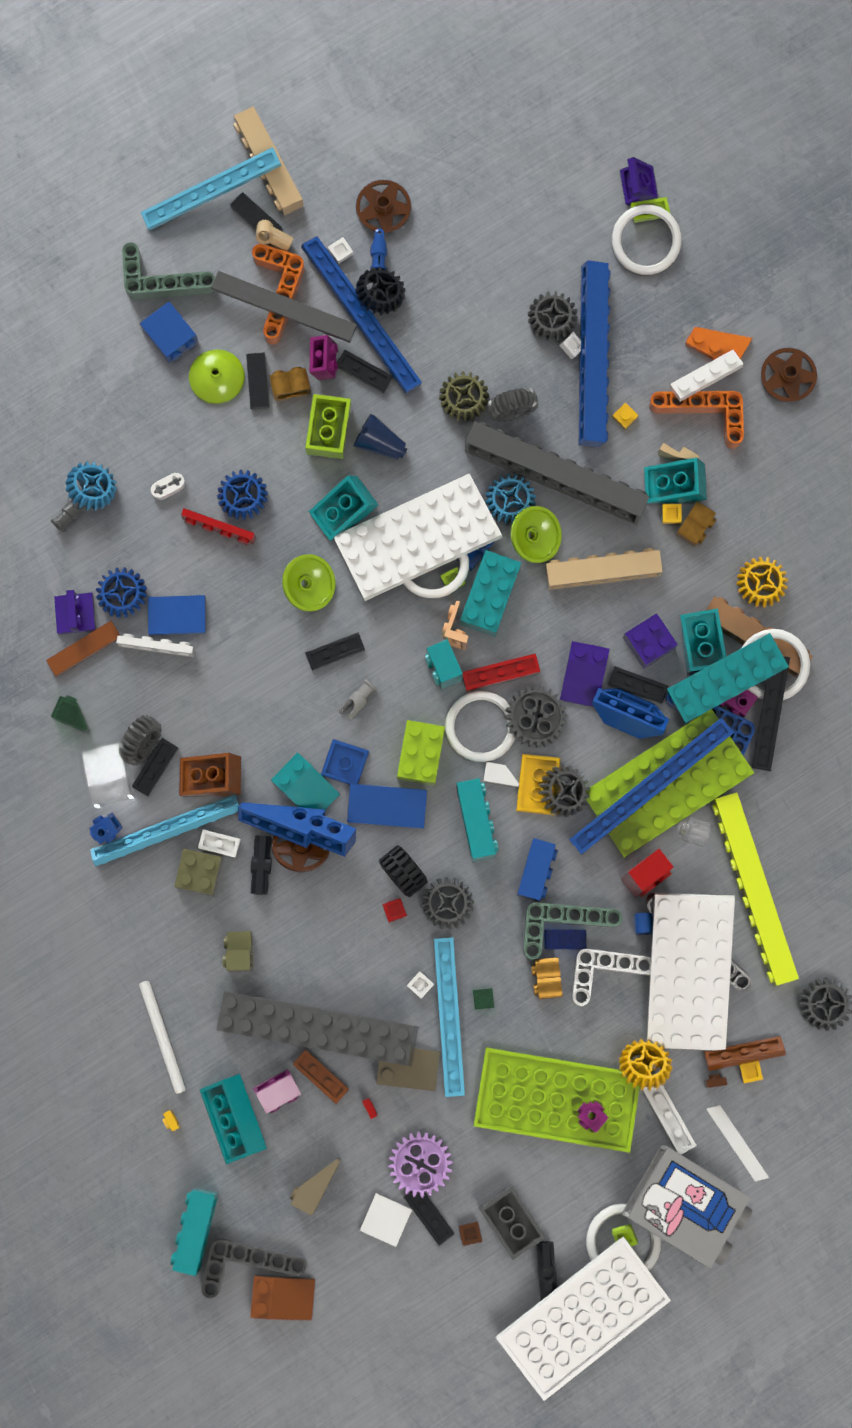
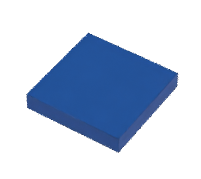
M333 739L321 775L350 785V783L359 784L369 751Z

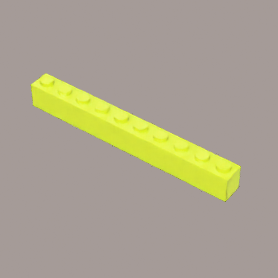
M738 793L717 798L713 801V805H711L714 816H718L720 822L717 823L720 834H724L726 840L723 842L727 853L730 852L732 858L730 866L732 871H736L738 877L736 884L739 890L742 889L744 895L742 902L745 909L748 908L750 916H748L750 926L754 927L756 931L754 939L757 946L760 945L762 953H760L762 963L767 965L769 971L766 972L768 981L773 983V986H778L797 980L799 977Z

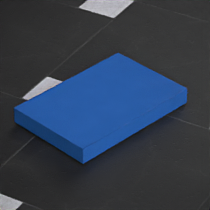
M205 595L148 597V634H206Z

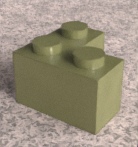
M227 932V937H224V949L228 951H226V955L222 956L223 967L228 972H253L252 932Z

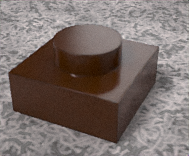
M720 1074L708 1075L709 1079L704 1080L705 1088L727 1085L726 1077H721Z
M478 1221L459 1225L463 1246L482 1242Z

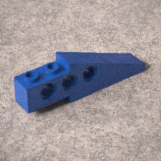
M242 802L238 807V821L305 848L311 843L345 857L356 842V828L326 817L324 809Z

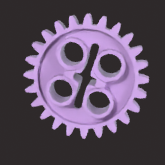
M418 1132L417 1138H414L410 1133V1140L402 1137L404 1143H396L399 1149L391 1150L395 1157H389V1160L394 1162V1164L388 1166L390 1169H394L390 1176L397 1177L393 1183L397 1184L400 1182L401 1184L398 1189L402 1190L405 1187L406 1195L413 1191V1197H416L418 1192L422 1198H424L425 1192L431 1197V1190L433 1189L439 1193L438 1186L445 1187L442 1181L450 1180L446 1173H452L448 1166L452 1165L453 1162L447 1161V1158L452 1155L451 1153L445 1154L448 1147L444 1146L441 1148L443 1141L439 1140L436 1143V1136L433 1135L429 1139L427 1132L424 1137H421L420 1132ZM415 1146H419L422 1149L421 1154L417 1157L411 1155V1149ZM432 1155H437L440 1159L439 1163L435 1166L430 1165L428 1161ZM405 1156H408L417 1162H421L422 1160H424V1165L436 1170L437 1173L433 1174L422 1167L420 1168V1170H418V1166L415 1163L406 1160ZM406 1164H410L413 1167V1171L409 1175L402 1173V1167ZM423 1173H428L431 1177L427 1184L420 1182V1176Z

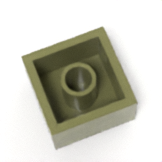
M183 849L174 887L215 897L223 858Z

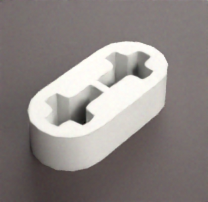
M173 473L155 482L151 486L152 496L157 500H164L181 491L185 487L184 477L179 473ZM173 479L181 480L179 481L180 485L176 486L173 484ZM157 487H160L161 489H163V490H162V492H163L162 495H160L159 493H156V492H157V489H156Z

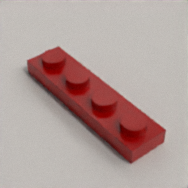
M183 508L181 513L183 520H185L184 522L188 525H200L205 531H217L222 537L228 539L230 537L236 538L238 542L248 545V543L254 544L256 536L253 532Z
M535 653L462 673L467 692L538 674L541 671Z

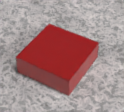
M401 898L382 904L389 923L407 916Z
M370 1098L362 1101L370 1119L376 1117L378 1113Z

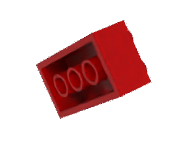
M659 848L628 871L621 880L634 897L640 895L642 898L672 874L670 870L674 866Z

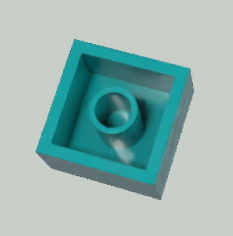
M448 639L426 648L424 659L427 667L433 669L432 678L436 686L440 685L442 690L462 681L463 673Z

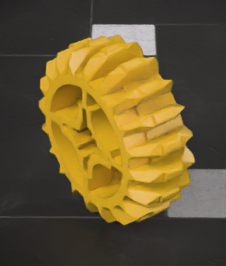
M760 556L758 562L755 558H752L751 563L745 562V567L740 568L739 571L742 574L737 575L740 581H737L736 585L742 586L738 589V593H745L742 599L748 597V604L755 601V607H758L759 603H761L763 608L766 607L767 603L773 606L774 601L778 603L780 597L785 595L782 590H787L788 588L785 585L788 582V578H782L787 573L786 571L780 572L783 566L779 565L776 567L777 561L774 560L770 563L769 557L763 561L762 556ZM755 569H766L762 574L752 572ZM771 573L776 578L777 587L774 586L775 583H773L770 580ZM766 575L767 577L765 578L764 584L761 585L758 589V586L760 585V580L763 579ZM747 578H750V581L754 584L753 591L748 585ZM762 590L773 592L767 596L758 595Z
M641 1038L639 1043L634 1040L631 1045L628 1044L625 1050L621 1052L619 1071H622V1078H627V1084L634 1083L633 1088H636L638 1085L642 1091L644 1087H647L650 1092L653 1087L658 1089L660 1085H664L666 1080L670 1078L672 1059L669 1058V1052H664V1046H657L658 1042L652 1044L650 1039H648L647 1043H645ZM640 1054V1058L630 1061L632 1057ZM656 1069H661V1071L657 1074L651 1075L652 1071H656Z

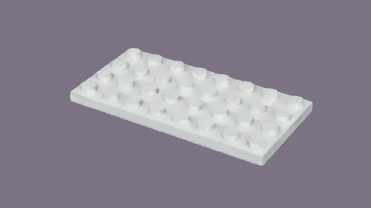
M469 473L336 535L334 540L364 601H367L501 539L502 534Z
M654 894L647 1040L650 1039L652 1044L658 1042V1047L664 1046L667 1049H726L734 896Z
M622 1237L498 1334L496 1338L543 1401H545L671 1300L626 1239Z

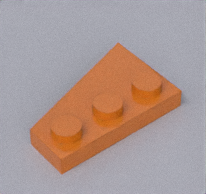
M694 327L685 345L712 360L734 350L741 360L752 338Z

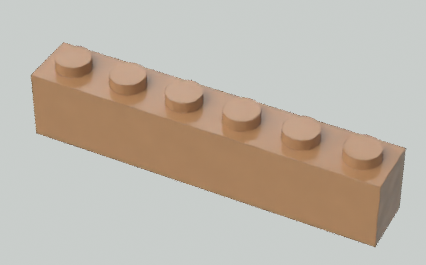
M714 596L706 609L718 608L722 633L742 645L754 634L763 630L773 629L771 627H764L755 617L750 618L746 616L742 609L738 607L733 608L728 605V601L722 597L717 598ZM774 639L782 655L790 657L788 673L798 678L801 663L797 651L788 642ZM807 650V651H808V654H809V658H810V660H811L813 656L810 655V651Z

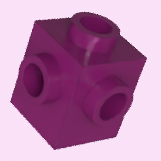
M590 1101L588 1104L584 1102L577 1110L579 1113L577 1117L580 1119L578 1123L584 1129L588 1130L590 1128L595 1133H597L609 1117L603 1113L604 1108L596 1101L594 1104ZM590 1112L594 1113L593 1119H589L588 1117Z

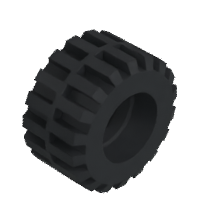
M398 845L379 859L382 869L401 892L409 898L428 883L427 877L408 853Z

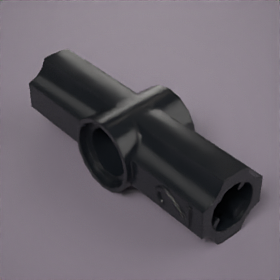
M255 836L254 856L251 859V894L268 895L269 875L272 868L271 836Z
M541 1241L536 1244L540 1301L557 1289L554 1241ZM545 1268H550L553 1271L552 1275L548 1278L542 1276V1271Z

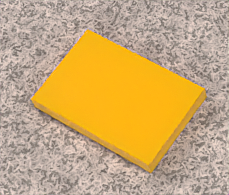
M522 754L517 812L555 815V813H550L551 807L548 809L544 808L547 803L540 801L544 796L538 793L543 791V788L539 787V784L544 783L541 778L547 776L546 772L552 771L553 767L557 766L559 768L561 758ZM552 786V794L554 795L555 790Z

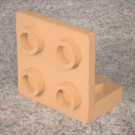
M456 601L455 605L450 606L448 612L449 623L445 622L442 638L444 640L448 639L452 647L466 651L469 636L462 630L455 629V631H452L460 609V602Z

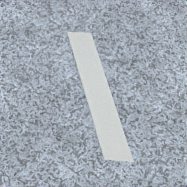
M718 1105L707 1108L706 1110L754 1181L769 1178L722 1107Z

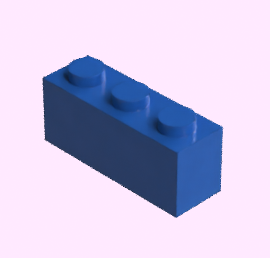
M533 838L517 896L540 902L541 898L545 899L548 887L544 885L546 879L550 880L553 869L549 867L551 860L555 861L557 856L556 844Z

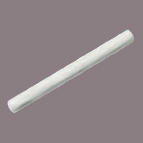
M149 981L141 982L139 987L176 1094L182 1093L186 1088Z

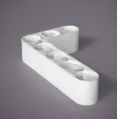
M592 949L581 950L576 956L572 989L573 1003L576 1006H584L590 1001L594 969L650 976L651 957ZM582 953L590 955L591 960L588 964L581 962L580 956ZM601 956L609 957L610 964L608 966H603L600 963ZM621 958L628 959L629 967L627 969L620 967L619 961ZM641 960L648 962L649 968L647 971H642L639 968ZM584 972L588 975L587 983H581L578 980L579 973ZM578 992H583L586 995L584 1003H579L576 1000Z

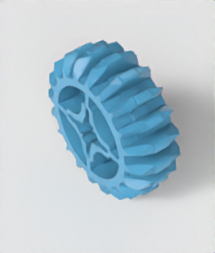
M86 461L84 465L79 463L77 467H73L65 481V485H67L65 490L69 492L68 499L74 498L73 504L79 503V508L86 506L87 511L90 507L96 511L98 507L103 509L105 505L108 506L111 500L114 499V493L117 491V487H115L116 480H112L114 478L113 474H108L109 468L104 470L102 469L103 465L96 466L95 461L92 465ZM77 480L80 482L79 485L82 487V491L77 486ZM100 482L103 483L105 487V492L102 490Z
M507 474L505 480L503 476H499L500 482L493 480L494 486L489 485L488 489L490 492H486V497L489 499H486L485 503L489 505V511H493L492 517L498 515L497 521L500 522L503 518L504 524H507L508 520H511V523H513L517 514L523 509L536 506V502L533 501L536 499V495L532 494L534 488H528L530 486L529 481L523 483L524 477L517 480L516 474L513 479H510V474ZM513 486V489L510 491L501 490L504 487ZM519 490L524 493L526 504L518 497ZM496 495L504 502L502 509L498 507L495 501ZM514 495V502H509L507 505L508 497L510 499V496ZM511 508H521L517 512H508Z

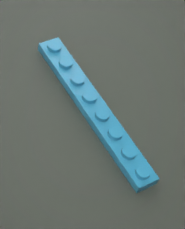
M272 147L141 212L147 228L152 230L282 166L275 149Z
M230 795L111 841L108 844L90 849L94 865L96 867L106 864L116 858L124 857L129 853L142 850L147 846L160 843L173 836H178L191 829H196L204 824L238 812L239 803L236 795Z
M453 938L434 939L445 1097L465 1096Z

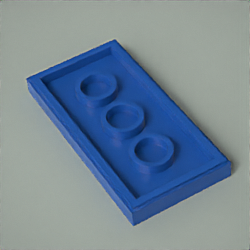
M350 783L347 822L424 829L427 790Z

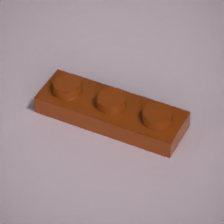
M306 1049L292 1064L335 1104L349 1090L347 1086Z

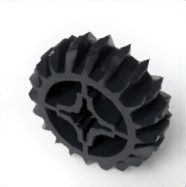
M380 266L377 270L372 267L370 271L366 270L364 274L360 275L359 281L356 283L355 294L358 295L357 301H361V307L366 306V312L373 310V315L379 312L380 316H382L384 312L389 315L391 311L395 312L397 308L401 307L402 301L405 299L406 288H403L404 282L400 281V276H394L395 271L390 273L388 272V267L382 270ZM372 282L373 286L371 289H367V285ZM390 293H393L394 298L389 300L388 296L390 295Z

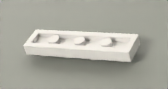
M731 350L671 383L670 389L681 402L743 367V362L735 351Z
M131 634L117 636L116 643L119 647L194 657L195 654L194 647L188 642L174 644L168 639L153 641V638L142 636V639L134 638L135 636Z
M660 1085L658 1089L653 1087L650 1092L647 1087H644L642 1091L676 1152L683 1154L696 1147L697 1145L664 1086Z

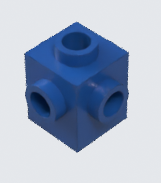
M113 812L105 817L100 815L92 820L93 825L89 829L90 835L95 841H98L99 844L106 841L108 844L117 838L116 834L123 827Z

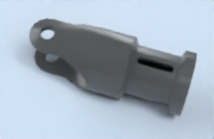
M74 498L70 499L55 519H51L53 525L62 532L65 531V527L72 520L74 521L86 509V506L79 509L75 508L72 504Z

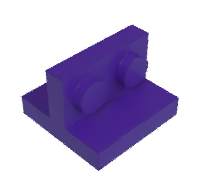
M635 157L627 159L628 167L620 170L625 204L630 206L634 202L657 199L658 193L653 166Z
M66 590V595L54 596L58 635L96 630L92 592L77 594L74 590Z

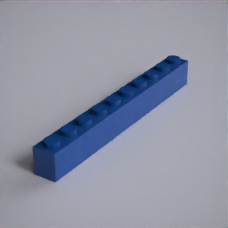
M589 260L581 267L578 445L600 448L608 440L606 424L609 415L606 413V406L609 402V396L607 395L609 359H607V352L609 351L610 343L607 341V334L610 330V324L608 323V316L610 314V306L608 305L610 288L608 287V281L611 271L608 270L609 263Z

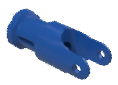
M379 228L375 231L374 240L370 248V255L372 257L370 269L374 267L377 270L381 266L382 270H385L387 268L385 266L387 245L384 239V231Z

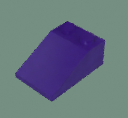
M572 641L560 700L594 707L592 702L598 688H602L609 648Z

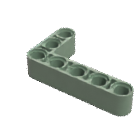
M129 242L122 248L124 287L128 297L132 300L203 295L215 292L211 289L215 276L207 271L142 277L141 254L138 246L133 242ZM129 252H136L133 256H128ZM131 269H137L133 274L128 273ZM205 281H212L210 285H204ZM187 282H193V283H194V284H193L192 286H190V287L185 286V284H186ZM168 284H175L173 288H167ZM150 285H156V286H157V287H156L155 289H153V290H149V289H148ZM131 287H138L136 291H130Z
M532 903L526 911L524 956L528 960H536L541 955L544 922L615 928L622 922V914L619 910L609 908ZM538 907L541 911L540 916H531L530 909ZM550 910H559L560 917L557 919L551 918ZM576 910L579 913V919L575 921L570 919L569 912ZM590 912H596L599 915L597 922L589 920L588 915ZM614 913L618 916L616 924L609 922V914ZM532 926L539 929V935L536 937H532L529 934L528 930ZM529 946H535L538 949L536 956L528 955L527 948Z

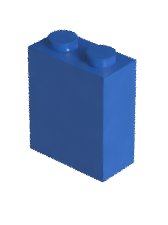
M167 302L139 323L143 332L168 363L172 360L176 361L184 351L192 349L197 344V335L170 302Z

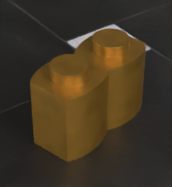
M298 366L288 372L278 370L269 375L274 401L311 394L306 368Z
M697 501L679 528L676 536L694 547L697 543L701 545L707 536L704 534L707 527L711 529L717 520L714 518L716 512Z
M558 957L536 959L535 964H531L532 976H536L537 984H533L534 995H538L539 1000L563 997Z

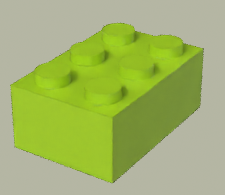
M313 394L305 446L307 455L344 459L352 406L351 399Z
M407 720L397 780L435 786L445 726Z

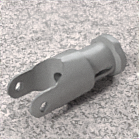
M365 679L364 684L359 690L354 691L342 705L339 713L343 714L350 706L354 705L352 712L347 717L351 721L368 702L367 699L374 691L377 692L378 689Z

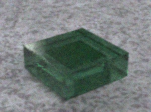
M492 988L473 990L475 1010L494 1008Z

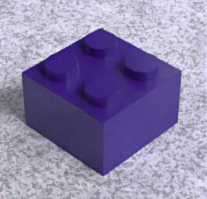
M657 613L626 632L623 636V639L643 669L669 654L678 646Z

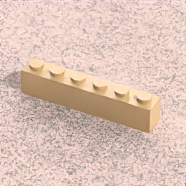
M254 106L234 115L235 123H233L237 134L241 133L243 137L241 141L244 148H249L251 152L249 154L250 158L273 147L282 166L260 176L261 180L265 179L267 183L265 187L269 195L273 194L275 198L273 202L278 211L281 210L283 215H287L303 207V199Z
M654 548L644 549L643 552L638 553L634 550L626 551L622 555L608 553L605 557L591 555L587 559L581 560L578 557L569 558L565 562L551 560L545 567L548 590L659 577L663 573L660 550H654Z

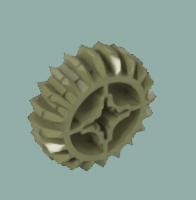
M464 371L461 372V376H458L455 372L454 379L449 376L447 378L448 382H443L444 388H440L441 395H439V400L442 401L440 406L445 407L444 413L450 412V418L456 415V421L463 417L464 422H467V417H470L473 421L474 414L480 417V411L485 412L486 407L484 405H488L489 402L487 400L489 393L486 392L488 391V386H483L484 380L478 381V375L472 378V372L465 376ZM467 384L463 388L458 387V385ZM473 388L479 393V401L475 400V397L471 394ZM450 392L457 398L455 406L449 399ZM467 394V399H461V395ZM463 406H470V407H471V408H468V409H461Z

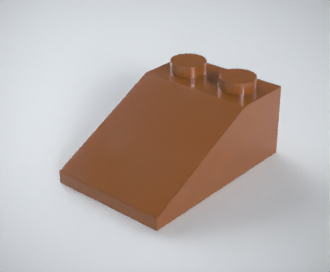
M220 753L180 758L179 796H230L241 794V756L232 753Z
M256 1274L253 1281L250 1318L312 1320L315 1279Z

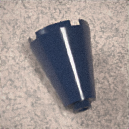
M372 414L368 416L353 445L357 449L398 460L399 457L403 458L407 451L406 443Z

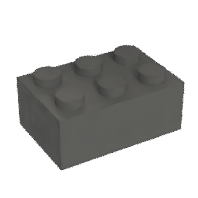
M512 1185L479 1207V1210L512 1260L546 1238Z

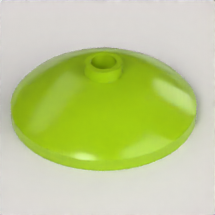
M220 349L209 350L199 355L193 361L189 370V383L192 391L198 398L210 404H223L231 401L240 393L245 381L244 369L239 359L232 353ZM214 370L219 371L217 375L212 374Z
M531 506L520 511L511 527V541L517 554L528 562L542 563L550 560L557 553L561 544L562 531L556 516L550 510L541 506Z
M304 554L295 557L288 563L283 573L282 587L286 598L294 607L302 611H316L325 607L332 599L335 591V576L332 568L323 558L313 554Z

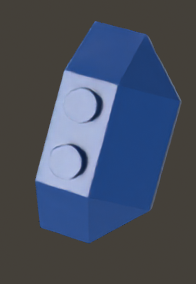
M598 688L592 702L604 724L638 739L663 735L669 719L664 716L655 704L621 689Z

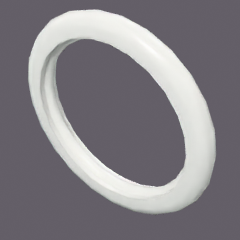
M639 205L627 210L619 217L612 233V247L616 258L626 269L640 275H652L667 269L676 260L682 243V235L676 219L668 211L655 205ZM641 214H653L662 218L668 224L672 233L670 252L661 262L650 266H642L631 261L625 255L621 245L623 228L632 218Z
M468 554L459 558L460 568L456 578L443 588L425 589L418 586L412 580L403 584L412 593L421 597L440 598L456 591L466 579L469 571Z
M779 629L763 630L750 637L742 648L771 633L773 639H781L792 645L800 657V673L794 684L785 689L783 700H786L797 694L807 682L811 665L809 654L805 645L792 633ZM757 686L748 689L758 699L763 700L764 690Z
M489 691L469 692L457 699L447 713L445 720L447 739L457 754L465 759L474 762L495 760L503 756L514 743L516 733H509L512 727H508L506 738L496 749L479 753L465 748L459 742L454 729L455 719L459 711L466 704L476 700L493 702L502 709L505 716L510 714L505 710L511 706L498 694Z
M616 1204L603 1209L594 1217L589 1225L586 1235V1247L591 1261L599 1256L596 1247V1236L602 1223L614 1215L621 1214L626 1204ZM651 1232V1250L649 1256L643 1262L649 1271L654 1267L661 1251V1238Z

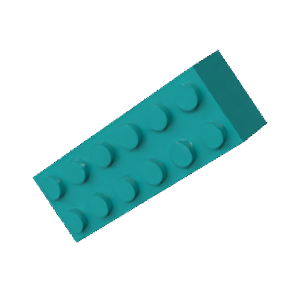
M771 633L666 690L684 723H687L789 666Z

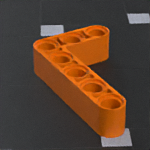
M264 244L255 245L252 249L254 263L260 267L283 273L276 293L295 300L305 271L302 257ZM264 253L265 256L259 258L257 254ZM277 258L283 259V261L280 263L274 262V260ZM300 264V267L295 269L292 268V265ZM289 280L294 281L293 285H286L285 283ZM269 312L263 333L266 342L274 345L281 340L288 319L284 317L275 319L273 317L276 314ZM270 331L277 332L275 336L267 335Z
M659 391L651 396L649 408L654 413H724L725 444L731 449L740 446L744 438L743 398L739 392L699 391L681 401V405H675L672 402L677 399L672 391ZM697 399L700 404L694 405L691 400ZM716 399L719 404L713 405L710 400ZM729 399H735L738 404H730ZM654 400H661L663 404L660 406L656 405ZM735 417L738 422L732 423L729 418ZM736 435L739 440L732 441L730 436Z

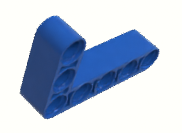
M667 694L665 698L666 704L677 710L669 694ZM714 707L712 710L718 719H731L732 726L729 727L734 732L732 740L734 743H739L742 746L741 753L744 756L755 732L754 724L723 708ZM741 726H747L750 733L748 735L743 734L740 730Z

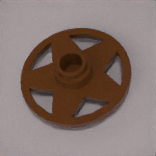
M377 180L366 185L359 193L356 201L357 216L360 222L373 232L379 228L372 226L366 221L378 219L382 227L380 229L384 233L394 232L407 222L411 213V200L407 191L400 184L390 180ZM378 185H388L382 193L372 188ZM398 190L404 195L407 204L396 200ZM364 195L369 205L360 212V203ZM405 215L401 222L392 227L393 216Z
M782 348L774 351L766 358L761 369V382L764 389L771 397L782 402L791 403L806 398L814 389L817 381V369L813 360L805 352L795 348ZM782 353H793L787 361L776 357V355ZM803 358L809 363L812 372L801 368ZM768 364L774 375L766 381L765 370ZM811 383L809 389L799 396L800 385ZM784 388L788 398L779 396L772 390Z
M275 835L272 841V852L277 862L286 869L295 872H309L319 868L325 863L330 853L329 850L325 851L311 843L307 848L288 840L276 844L279 837ZM279 855L291 856L292 865L285 862ZM307 859L319 860L313 865L304 867Z

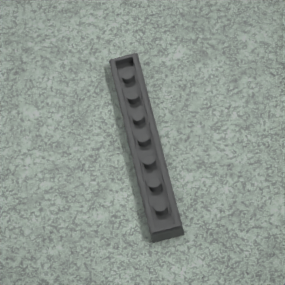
M218 271L211 287L214 291L348 343L351 342L357 328L355 323Z

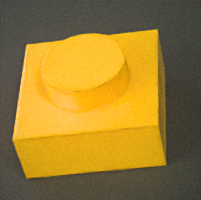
M624 403L612 415V418L624 430L639 417L627 403Z
M662 504V524H681L682 504Z
M759 1061L739 1065L743 1084L763 1080Z
M173 1110L163 1113L165 1118L162 1120L167 1129L175 1131L181 1128Z

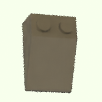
M415 1049L412 1067L379 1061L376 1084L436 1091L440 1052Z
M337 1158L299 1188H294L289 1198L293 1200L290 1205L312 1216L332 1180L341 1159Z

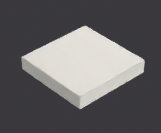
M376 1193L360 1231L396 1247L412 1209Z

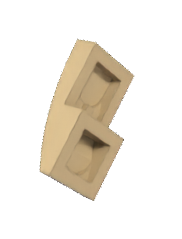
M665 443L662 444L658 455L674 462L692 458L699 459L700 457L685 447L678 452Z

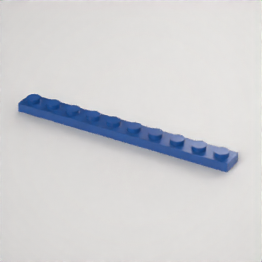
M318 236L303 243L301 246L302 250L352 320L357 324V327L405 394L419 387L422 381L371 310L366 312V306L361 307V301H357L358 295L355 294L356 289Z
M720 718L569 840L582 855L734 732Z

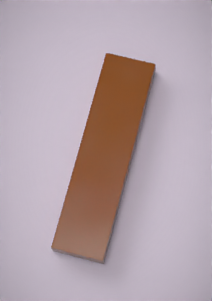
M109 621L48 658L46 662L54 675L58 677L117 641V636L121 635L113 622Z
M780 1036L729 1046L722 1050L704 1052V1058L709 1071L786 1055V1050Z

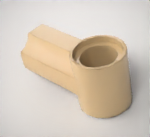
M261 220L257 224L256 240L260 244H270L280 250L288 251L293 237L274 228L273 224L268 220Z

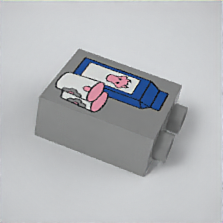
M661 1145L621 1214L711 1269L714 1262L722 1265L726 1261L732 1250V1244L727 1239L734 1227L739 1230L745 1227L751 1217L752 1209L746 1206L750 1200L749 1196L671 1148Z

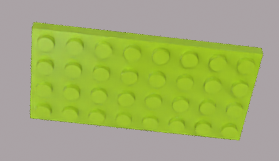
M711 709L591 786L590 790L586 791V794L590 796L586 800L598 817L718 721L719 719L714 711ZM728 737L608 834L625 858L753 775L754 771L732 738Z
M486 1047L473 1126L630 1153L640 1086L637 1085L636 1088H633L634 1083L627 1084V1078H622V1071L618 1069ZM589 1101L593 1104L595 1101L604 1108L603 1113L609 1117L597 1133L590 1128L588 1130L584 1129L578 1123L580 1119L577 1117L579 1114L577 1110L584 1102L586 1104ZM590 1112V1113H589V1115H588L589 1119H593V1118H594V1113H593V1112Z

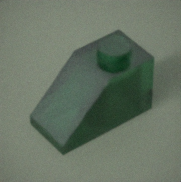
M68 695L65 698L60 696L51 718L89 734V726L81 706L76 702L77 699Z

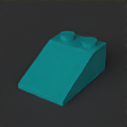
M692 458L644 467L645 492L649 496L647 504L692 503L707 500L705 463L700 459Z
M347 475L308 512L329 541H332L336 535L351 528L368 516L379 504L358 476Z
M718 608L680 615L683 654L687 673L701 671L726 657Z
M298 752L271 779L272 783L297 807L326 810L340 796V793Z

